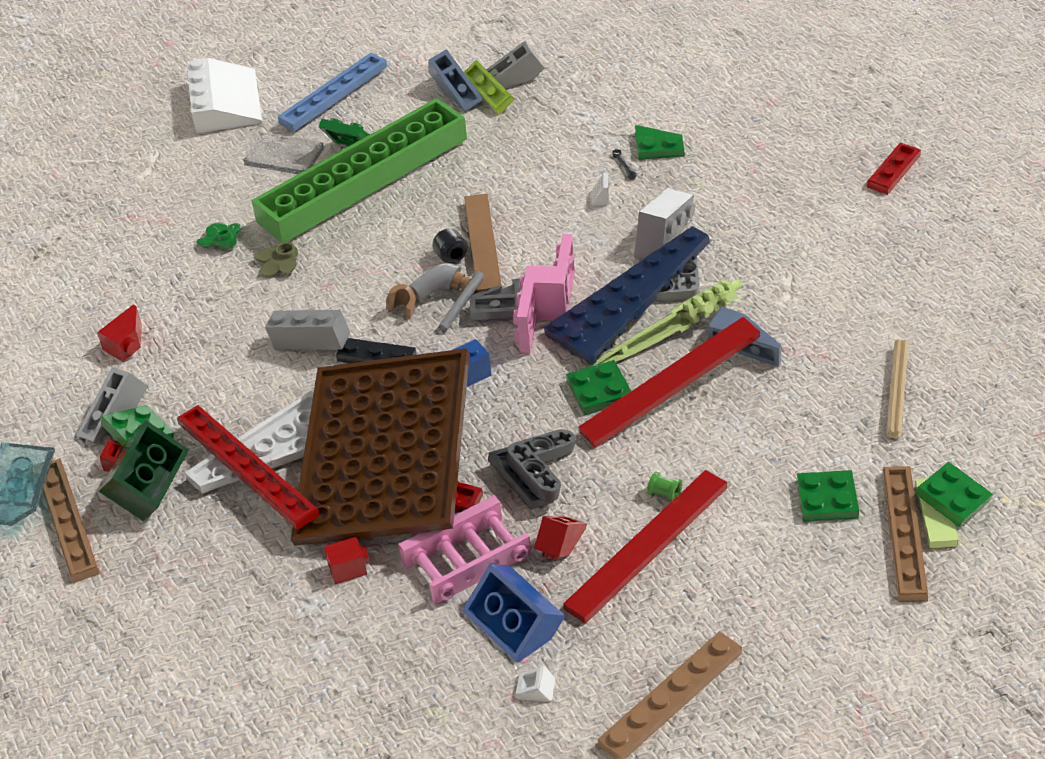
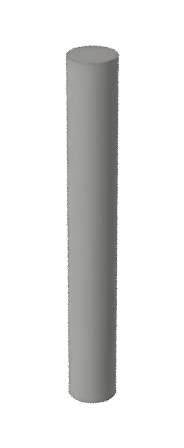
M477 271L443 318L439 324V328L442 331L449 329L470 299V296L473 295L485 277L482 272Z

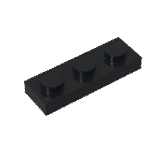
M347 338L343 348L338 349L336 358L337 362L356 363L417 355L416 347Z
M508 447L489 452L488 462L530 510L554 502L539 499L507 464L506 454ZM527 470L530 473H535L534 470Z

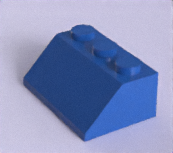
M491 563L462 609V612L515 662L522 661L549 642L565 618V615L511 566Z

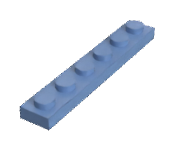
M369 53L277 116L279 124L292 131H296L387 68L386 59Z

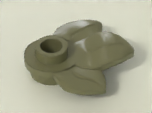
M282 242L276 248L267 247L257 252L253 257L255 260L264 263L260 270V275L272 277L279 272L283 274L292 272L297 266L296 259L299 253L293 243Z

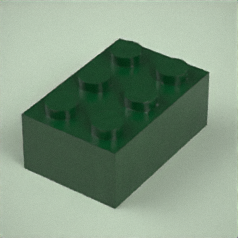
M144 420L131 433L98 492L144 521L158 509L189 449L147 420Z

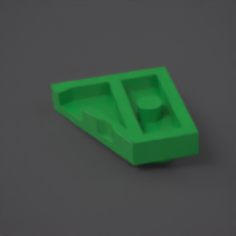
M635 125L638 160L685 156L683 136L681 134Z

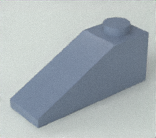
M447 49L428 60V72L464 112L484 101Z
M721 307L708 325V340L744 316L760 331V338L737 352V354L779 367L781 364V344L747 315Z

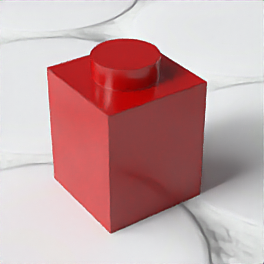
M357 537L324 546L327 564L335 584L367 575L365 563L370 562L366 547H360Z

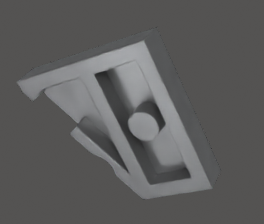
M520 278L512 280L513 285L503 289L498 285L486 292L470 296V320L513 318L514 310H518L517 293L521 292Z

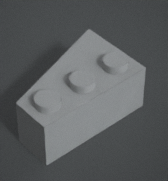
M667 188L639 211L635 257L644 259L680 235L695 212L693 194Z

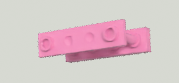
M494 495L454 515L453 529L421 532L399 543L401 562L407 569L419 564L432 582L429 583L432 602L436 605L478 583L490 563L511 566L530 556V536L526 533L515 539L500 522L502 521L501 504ZM488 527H491L504 543V545L493 551L477 535V533ZM465 539L469 541L481 556L469 563H466L453 547V545ZM442 551L456 568V570L444 576L440 574L429 560L430 557Z

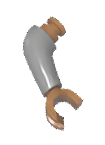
M439 264L425 272L410 285L398 284L393 286L386 298V310L392 312L396 306L406 305L405 317L411 319L415 311V302L422 300L437 290L451 291L453 288L456 290L461 288L463 292L472 277L468 276L466 278L465 274L461 272V267L455 264Z

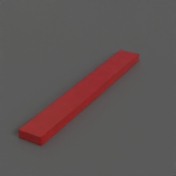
M744 316L578 426L579 433L594 448L598 447L760 338V331Z
M199 405L177 417L178 424L294 528L298 530L320 516L318 508Z
M704 470L563 603V610L586 624L727 489V481Z

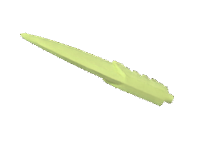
M724 279L669 310V315L627 339L597 359L595 364H590L586 368L615 360V362L620 361L677 331L682 333L689 329L693 323L699 322V318H706L709 316V313L720 310L719 307L731 304V301L737 299L736 291L743 287L741 281L736 279L730 282Z

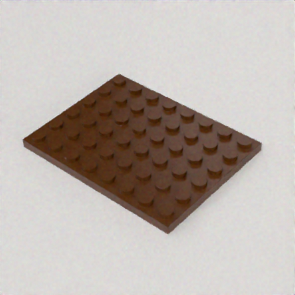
M467 348L317 368L298 492L318 508L320 516L298 530L292 527L291 541L294 546L343 541L353 537L363 539L453 529L470 358Z

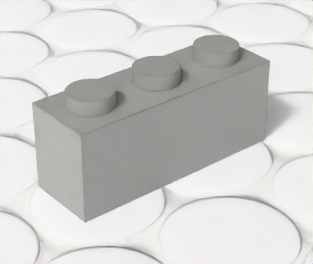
M341 310L273 311L265 326L275 350L342 349L350 334Z

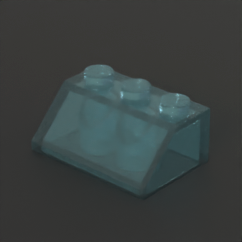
M1 442L0 525L12 526L36 511L55 448Z

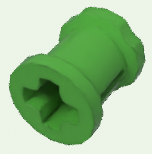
M654 472L648 482L647 493L650 496L656 494L666 497L671 502L681 493L682 480L678 478L675 480L662 477L661 473Z

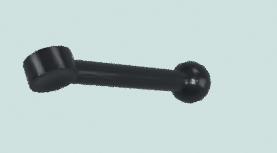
M613 150V157L618 158L627 171L628 178L634 180L637 174L627 165L622 157L621 150Z

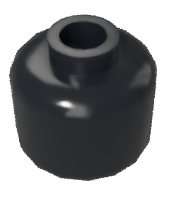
M452 228L439 231L432 243L434 252L444 263L455 264L461 261L468 249L466 240L457 230Z

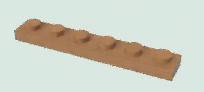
M719 631L598 738V746L614 759H626L742 654V646Z

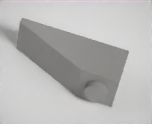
M524 41L486 70L506 88L528 82L543 71L545 67L539 56Z
M112 367L76 435L93 443L99 442L109 433L101 425L102 415L136 408L148 385L131 373Z

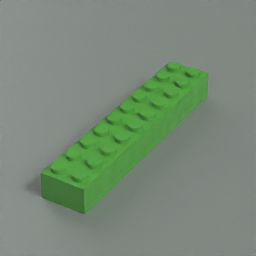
M436 98L251 200L255 220L281 243L287 242L467 140L465 117Z

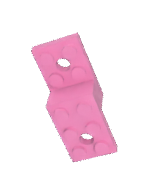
M562 234L561 243H557L556 258L558 260H554L553 266L527 265L525 275L520 277V290L522 292L517 293L518 310H514L513 324L518 325L515 331V343L520 346V354H531L537 320H554L569 309L575 274L573 234Z

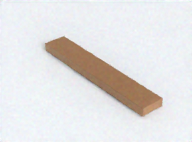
M488 195L464 196L474 272L480 271L485 276L477 287V293L486 292L498 285L502 289Z
M61 458L35 466L72 582L75 583L99 575L100 573Z
M883 467L882 476L898 602L928 601V589L911 467Z

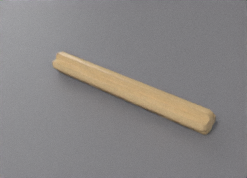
M899 339L894 342L886 432L887 437L890 439H899L902 430L909 343L906 340L901 341Z

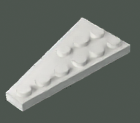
M309 391L237 439L270 468L303 458L314 392ZM213 454L185 472L186 479L201 493L241 480Z

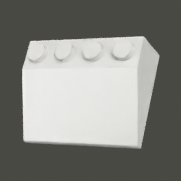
M210 58L187 61L191 113L196 134L262 124L255 69Z

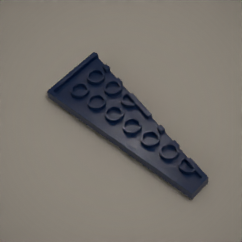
M693 226L686 229L683 233L543 327L545 335L589 364H595L597 362L596 357L603 350L607 351L611 347L610 342L617 335L622 336L625 333V327L634 319L637 320L657 299L656 294L662 288L666 289L670 285V279L675 274L682 273L687 261H690L692 258L695 259L710 243L709 235Z

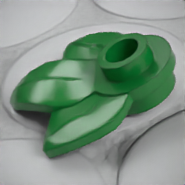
M220 222L213 223L206 228L207 235L196 241L197 245L202 247L217 245L221 250L232 248L237 244V233L242 230V227L236 222L228 226Z

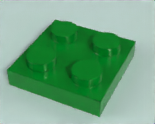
M330 118V120L321 119L318 126L335 144L348 147L370 135L365 132L364 127L360 124H343L341 120Z
M615 360L566 374V382L584 415L604 410L631 392Z
M147 405L124 411H116L111 414L102 415L101 425L122 447L126 444L131 433L144 420H147L174 439V431Z
M949 461L920 484L915 492L918 497L958 527H961L989 503L993 496L990 491Z
M852 470L797 473V487L803 522L859 518V506Z

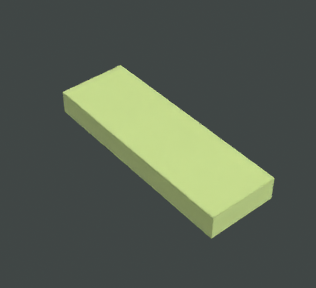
M928 478L916 479V480H915V488H916V490H917L918 486H919L920 484H922V483H923L925 480H927ZM918 497L929 548L957 547L959 539L955 524Z

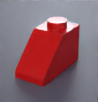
M131 305L97 332L102 350L122 362L141 348L142 323L137 306Z
M564 515L543 516L534 549L542 551V556L551 560L567 557L571 554L586 530L588 523Z

